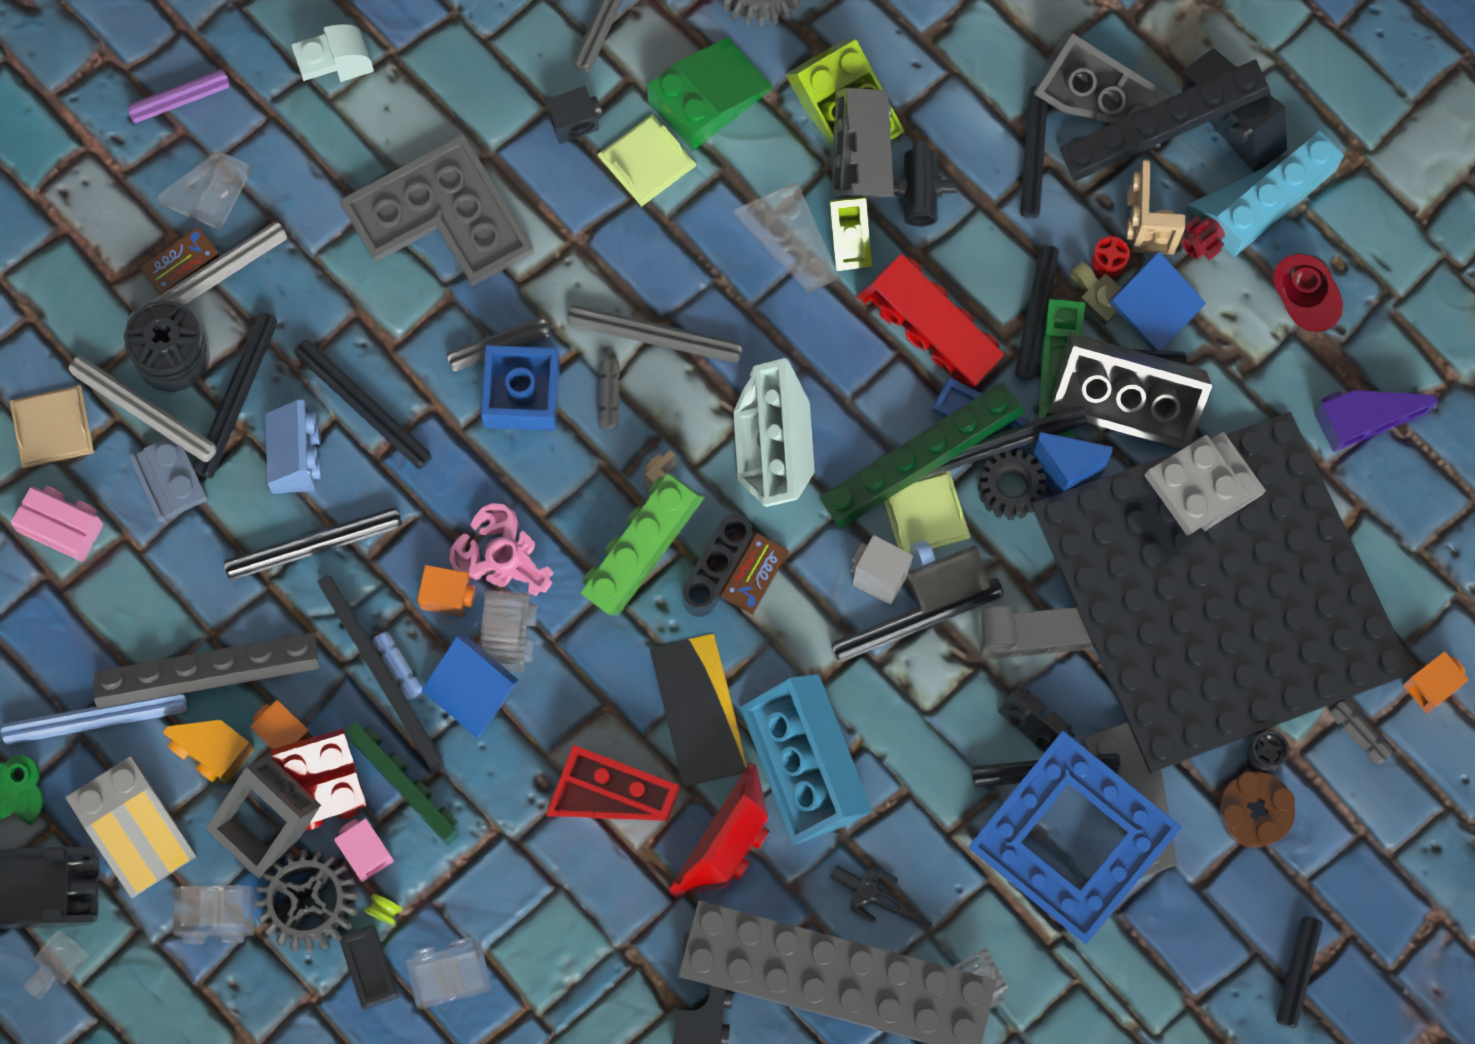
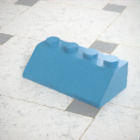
M819 674L789 678L740 707L792 845L845 827L873 812Z

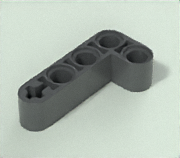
M996 606L981 610L976 621L980 653L983 659H1001L1094 649L1076 607L1013 613V608L1010 606Z

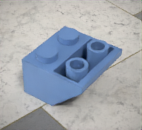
M296 400L265 414L267 484L272 494L316 491V479L322 478L321 459L317 457L316 447L314 446L321 443L319 422L316 423L315 412H309L305 400Z

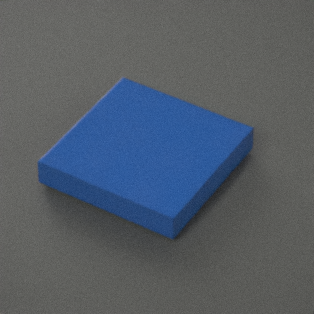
M1160 251L1155 252L1108 300L1109 304L1151 350H1162L1206 304Z
M462 633L456 637L423 687L422 692L478 738L485 732L519 680Z

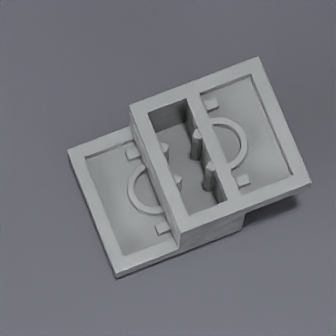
M1224 432L1211 440L1208 435L1203 436L1151 468L1144 475L1187 536L1201 527L1204 531L1208 530L1262 496L1266 491Z

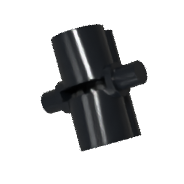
M924 141L913 142L912 149L904 153V177H899V181H893L894 195H899L900 199H904V222L911 226L924 227L937 223L938 198H942V194H956V179L942 180V176H938L937 153L934 150L927 149V144Z

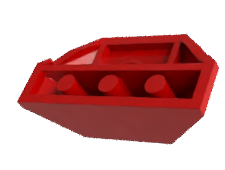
M751 762L748 764L669 888L671 896L679 898L728 887L733 878L739 881L750 864L746 860L747 855L753 847L759 850L770 833V830L766 828L768 813L755 764Z

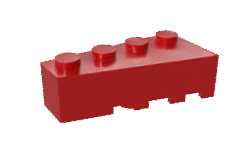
M901 253L887 264L856 298L865 305L871 300L881 311L879 317L888 325L893 323L903 327L907 337L906 340L914 347L923 351L929 349L933 353L930 356L931 361L946 374L970 388L974 387L1005 355L999 349L998 341L989 333H982L973 324V317L965 309L957 308L948 299V293L941 285L936 282L931 283L922 274L921 266L911 257H905Z

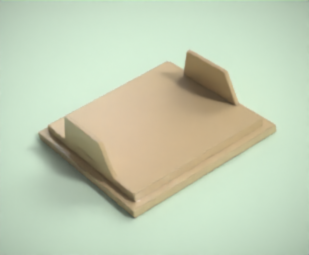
M81 385L10 400L22 469L94 453Z

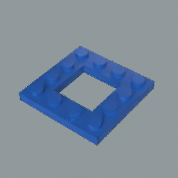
M1063 730L968 848L1083 943L1087 944L1181 830L1182 826ZM1068 784L1127 831V834L1081 890L1022 842Z

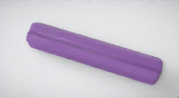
M220 69L128 105V112L132 121L138 123L227 89L230 83L225 71Z

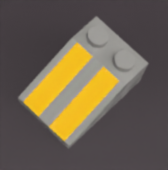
M131 756L65 797L131 898H134L197 857L142 768Z

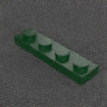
M355 721L344 731L352 744L447 846L459 837L454 828L458 821L444 806L439 810L435 808L429 801L433 796L432 793L419 779L414 783L409 780L404 774L408 769L407 766L394 752L387 756L382 751L379 745L383 741L370 726L362 729Z

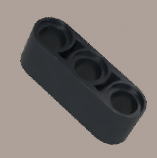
M730 514L720 522L683 588V605L689 614L703 617L711 613L750 546L752 528L749 520L743 515ZM732 528H738L744 532L745 536L739 541H732L726 537L725 533ZM713 559H721L726 562L727 567L721 572H714L708 568L707 564ZM695 590H704L710 597L704 603H695L689 596Z

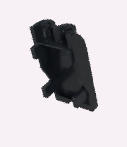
M95 846L0 850V929L78 927L96 922L99 914L97 884L100 877V857Z

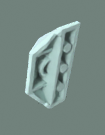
M782 358L753 366L750 373L751 378L744 387L733 411L738 481L766 507L798 500L815 472L810 402L789 360Z

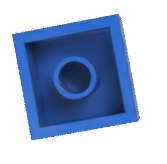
M486 345L481 408L484 428L556 431L561 364L559 348Z

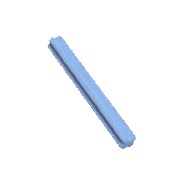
M184 693L104 708L97 709V707L4 723L1 726L2 739L6 744L10 745L184 713L188 708L187 698Z

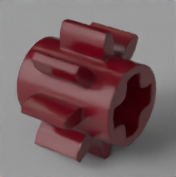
M1196 215L1185 224L1183 232L1185 236L1180 241L1184 250L1192 258L1199 259L1204 255L1210 261L1222 251L1221 248L1224 246V243L1221 240L1225 237V232L1215 219L1207 217L1201 221Z

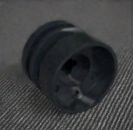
M167 300L150 302L136 310L127 322L124 333L126 351L143 380L155 389L167 392L186 390L197 383L207 371L211 357L209 343L191 310L180 303ZM164 337L166 340L170 341L165 344L163 341L159 340Z

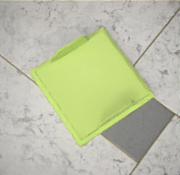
M653 114L598 154L601 161L641 207L696 166V163L683 150L679 142L664 125L662 126Z
M950 471L918 480L884 501L897 547L909 554L911 544L923 540L928 542L931 548L934 549L971 539Z

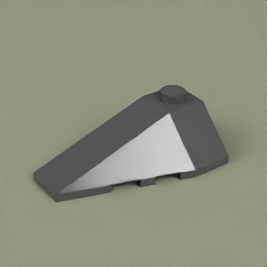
M1065 30L1047 59L1034 91L1035 95L1064 113L1110 123L1120 121L1173 97L1068 30Z

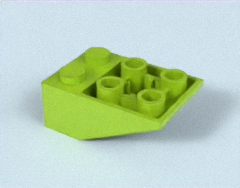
M856 39L842 40L785 74L801 105L832 149H834L836 91L844 88L883 90ZM891 106L889 122L890 138L892 140L905 131Z

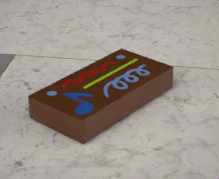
M197 227L141 266L140 269L159 295L219 258L220 254L200 228Z
M756 533L722 592L721 598L753 615L789 554V550Z

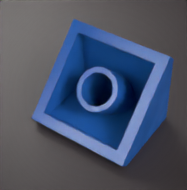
M1040 432L1032 456H1034L1033 462L1035 464L1040 462L1042 465L1041 472L1046 475L1045 482L1054 495L1090 483L1102 476L1113 447Z

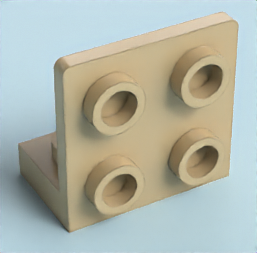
M1143 160L1139 172H1133L1132 185H1129L1127 189V207H1132L1131 218L1127 219L1126 239L1132 240V252L1154 254L1160 251L1162 254L1174 255L1185 229V215L1175 214L1171 210H1158L1154 213H1149L1150 160Z

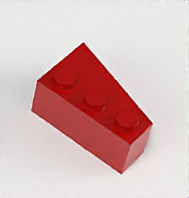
M573 745L546 816L668 822L682 786Z

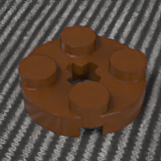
M1246 772L1233 780L1223 791L1218 804L1219 817L1221 816L1228 836L1238 844L1249 848L1269 846L1281 840L1291 829L1295 819V797L1292 791L1287 789L1286 785L1278 778L1262 772ZM1257 801L1263 803V809L1266 810V816L1260 815L1256 820L1250 817L1252 811L1247 808L1248 803L1255 804Z

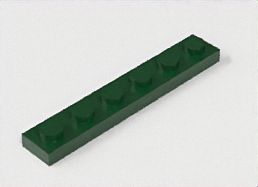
M1003 381L819 498L838 528L841 529L1024 414L1022 405Z

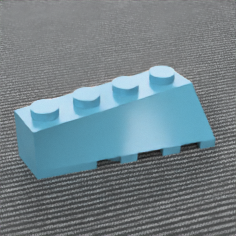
M1319 130L1295 152L1285 158L1187 204L1186 208L1193 216L1197 215L1201 221L1207 217L1215 219L1225 232V237L1221 240L1224 243L1223 247L1235 257L1335 173L1344 155Z

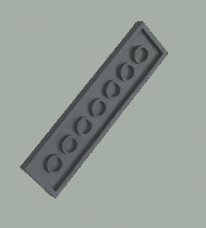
M698 901L679 972V977L928 1044H982L997 981L996 979L703 901Z

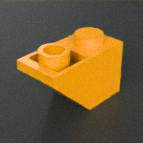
M222 720L167 726L163 731L170 740L167 747L183 760L189 755L199 764L195 769L212 783L218 778L224 784H227L255 750L250 742Z

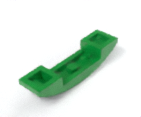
M1049 299L1037 420L1055 414L1050 412L1058 364L1069 332L1078 335L1083 333L1085 302ZM1074 429L1056 434V436L1073 439Z

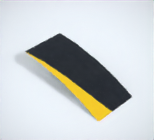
M714 634L651 648L650 653L682 785L686 787L743 773L747 767Z

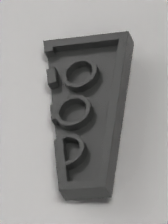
M1127 722L1082 740L1084 747L1094 755L1117 753L1120 757L1121 771L1118 775L1169 815L1162 770L1149 773ZM1117 824L1123 838L1127 831ZM1173 839L1140 879L1177 864Z

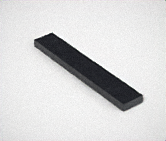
M329 575L319 579L317 582L321 591L431 772L434 774L443 769L445 764L441 755L335 581Z

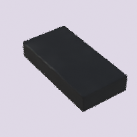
M373 924L341 936L342 938L339 942L362 1010L364 1011L400 998L376 926Z

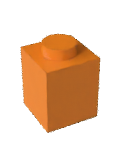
M425 565L417 601L422 610L464 617L466 607L473 606L476 586L471 585L469 573Z
M1444 651L1413 675L1403 687L1424 712L1428 714L1461 688L1469 679L1465 676L1466 671L1460 661L1453 656L1449 657Z
M278 700L271 706L269 704L264 705L254 715V723L250 726L254 733L271 750L313 737L310 731Z

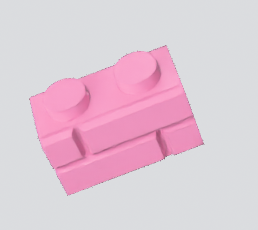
M33 486L30 487L22 501V506L18 508L12 519L11 525L18 533L83 562L92 548V543L95 542L103 527V523L96 515L97 510L82 501H77L76 505L64 501L65 495L52 487L45 486L43 491Z

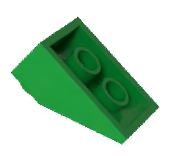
M728 37L674 63L647 84L648 103L692 151L773 89L772 84Z

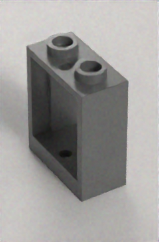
M266 755L244 769L206 829L221 845L226 847L241 861L246 869L252 872L258 879H261L263 873H270L275 870L273 867L274 862L278 861L282 865L286 859L285 855L291 852L322 805L269 755ZM251 789L287 822L270 848L263 844L234 816Z

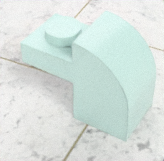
M340 24L324 27L325 34L291 44L303 81L337 71L340 82L374 72L361 31L353 25Z

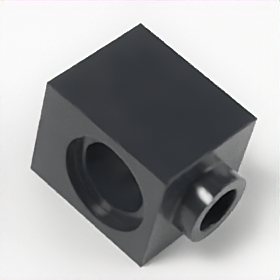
M586 86L546 99L547 115L559 144L599 130L598 117L602 116V110L597 97H590Z

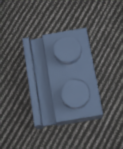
M169 438L144 448V451L135 455H128L159 522L164 521V518L170 515H177L208 500L185 449Z

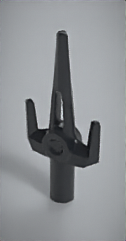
M838 865L832 871L829 878L855 892L850 902V910L869 922L875 923L876 918L863 908L868 902L898 914L924 928H931V922L878 886L879 878L896 884L898 882L897 877L876 866L869 869L863 879ZM881 895L897 905L898 909L878 900L877 896Z

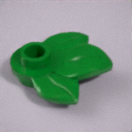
M16 755L8 759L6 763H0V820L16 812L25 823L32 825L41 813L44 795L37 785L40 778V769L36 761L29 756ZM18 767L24 771V778L21 781L15 777V770Z

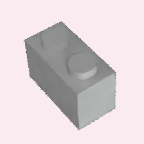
M873 535L868 545L863 542L861 543L852 560L854 564L850 572L855 574L853 586L892 605L908 576L913 555Z

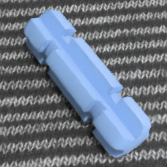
M388 632L377 635L372 639V644L378 654L382 655L381 659L395 682L400 684L399 688L406 700L419 696L422 693V686L416 677H412L413 672L400 650L395 648L396 644Z

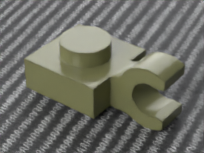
M1081 261L1071 271L1072 274L1069 276V279L1085 292L1079 302H1085V308L1105 326L1118 314L1109 304L1108 300L1120 287L1107 274L1098 280L1091 268Z

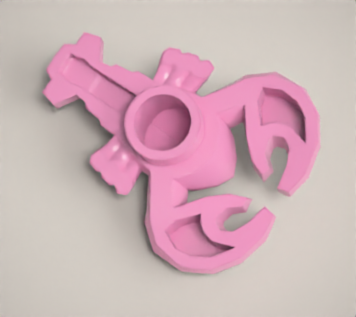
M492 503L482 507L474 516L471 527L476 530L480 525L490 522L487 527L481 528L479 533L486 536L503 533V537H497L487 543L484 554L485 560L480 561L479 545L475 540L470 542L471 547L466 552V544L470 536L464 533L455 541L450 549L449 561L453 570L469 573L471 580H479L482 575L495 571L486 577L487 582H491L499 587H505L513 577L516 580L529 583L528 593L537 596L540 591L545 593L552 585L550 577L553 575V572L548 566L538 570L536 564L532 562L529 555L535 548V542L531 540L529 535H526L525 531L520 532L519 540L516 542L517 529L520 526L516 513L504 504Z

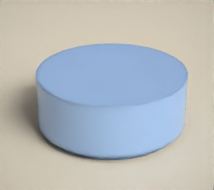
M925 540L912 543L910 554L913 555L912 564L917 576L920 579L934 576L936 573V560L930 544Z

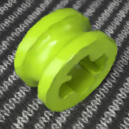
M372 893L370 897L372 904L369 907L366 906L364 912L384 923L394 926L396 923L394 916L397 913H401L403 908L386 898Z

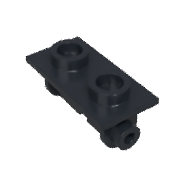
M1018 687L1010 694L998 711L1011 726L1021 731L1042 752L1047 751L1063 730L1073 738L1076 736L1071 731L1073 727L1068 725L1053 711L1044 719L1040 714L1047 706L1034 696L1029 689L1024 691Z

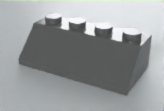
M1069 332L1057 368L1050 412L1056 414L1082 406L1087 417V423L1184 449L1191 444L1212 383L1206 370Z

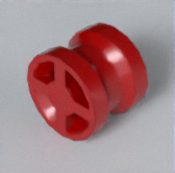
M1116 236L1102 238L1097 243L1091 258L1093 271L1101 278L1105 274L1111 279L1119 277L1124 272L1130 257L1127 243Z

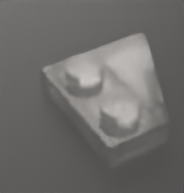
M217 151L160 193L157 200L160 205L221 230L252 171L251 166L246 162Z

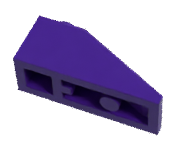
M1353 390L1342 395L1341 391H1337L1321 400L1322 404L1315 413V417L1334 453L1429 413L1437 404L1438 399L1435 395Z

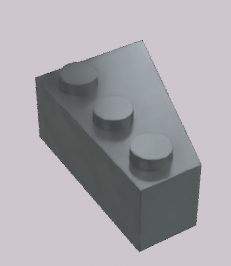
M844 88L836 91L831 197L855 198L865 196L869 200L894 197L889 122L891 102L888 100V91Z

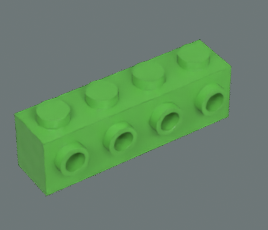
M667 473L664 478L659 476L648 490V494L651 497L643 508L637 506L626 521L629 527L622 537L616 536L612 539L604 551L607 557L600 567L596 565L592 567L583 579L582 583L586 586L581 591V594L608 615L619 616L705 498L675 475Z

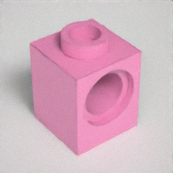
M366 818L361 822L358 819L350 821L338 831L340 835L334 839L362 883L394 862Z

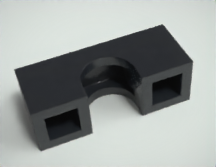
M684 933L682 960L690 933ZM706 984L710 995L703 1007L694 1011L677 1010L674 1044H728L730 1024H723L724 1008L732 1009L733 991Z

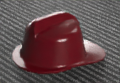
M1298 253L1288 255L1278 263L1274 270L1273 281L1289 316L1295 324L1311 332L1327 331L1335 326L1342 316L1343 301L1330 268L1325 261L1314 255Z

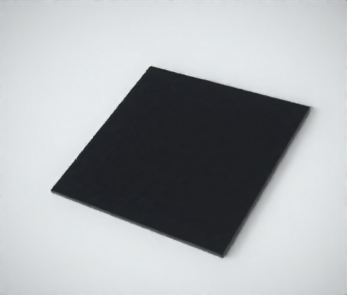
M1291 411L1226 434L1266 491L1262 496L1206 531L1201 527L1187 536L1144 476L1148 470L1177 452L1031 504L1150 774L1414 673Z

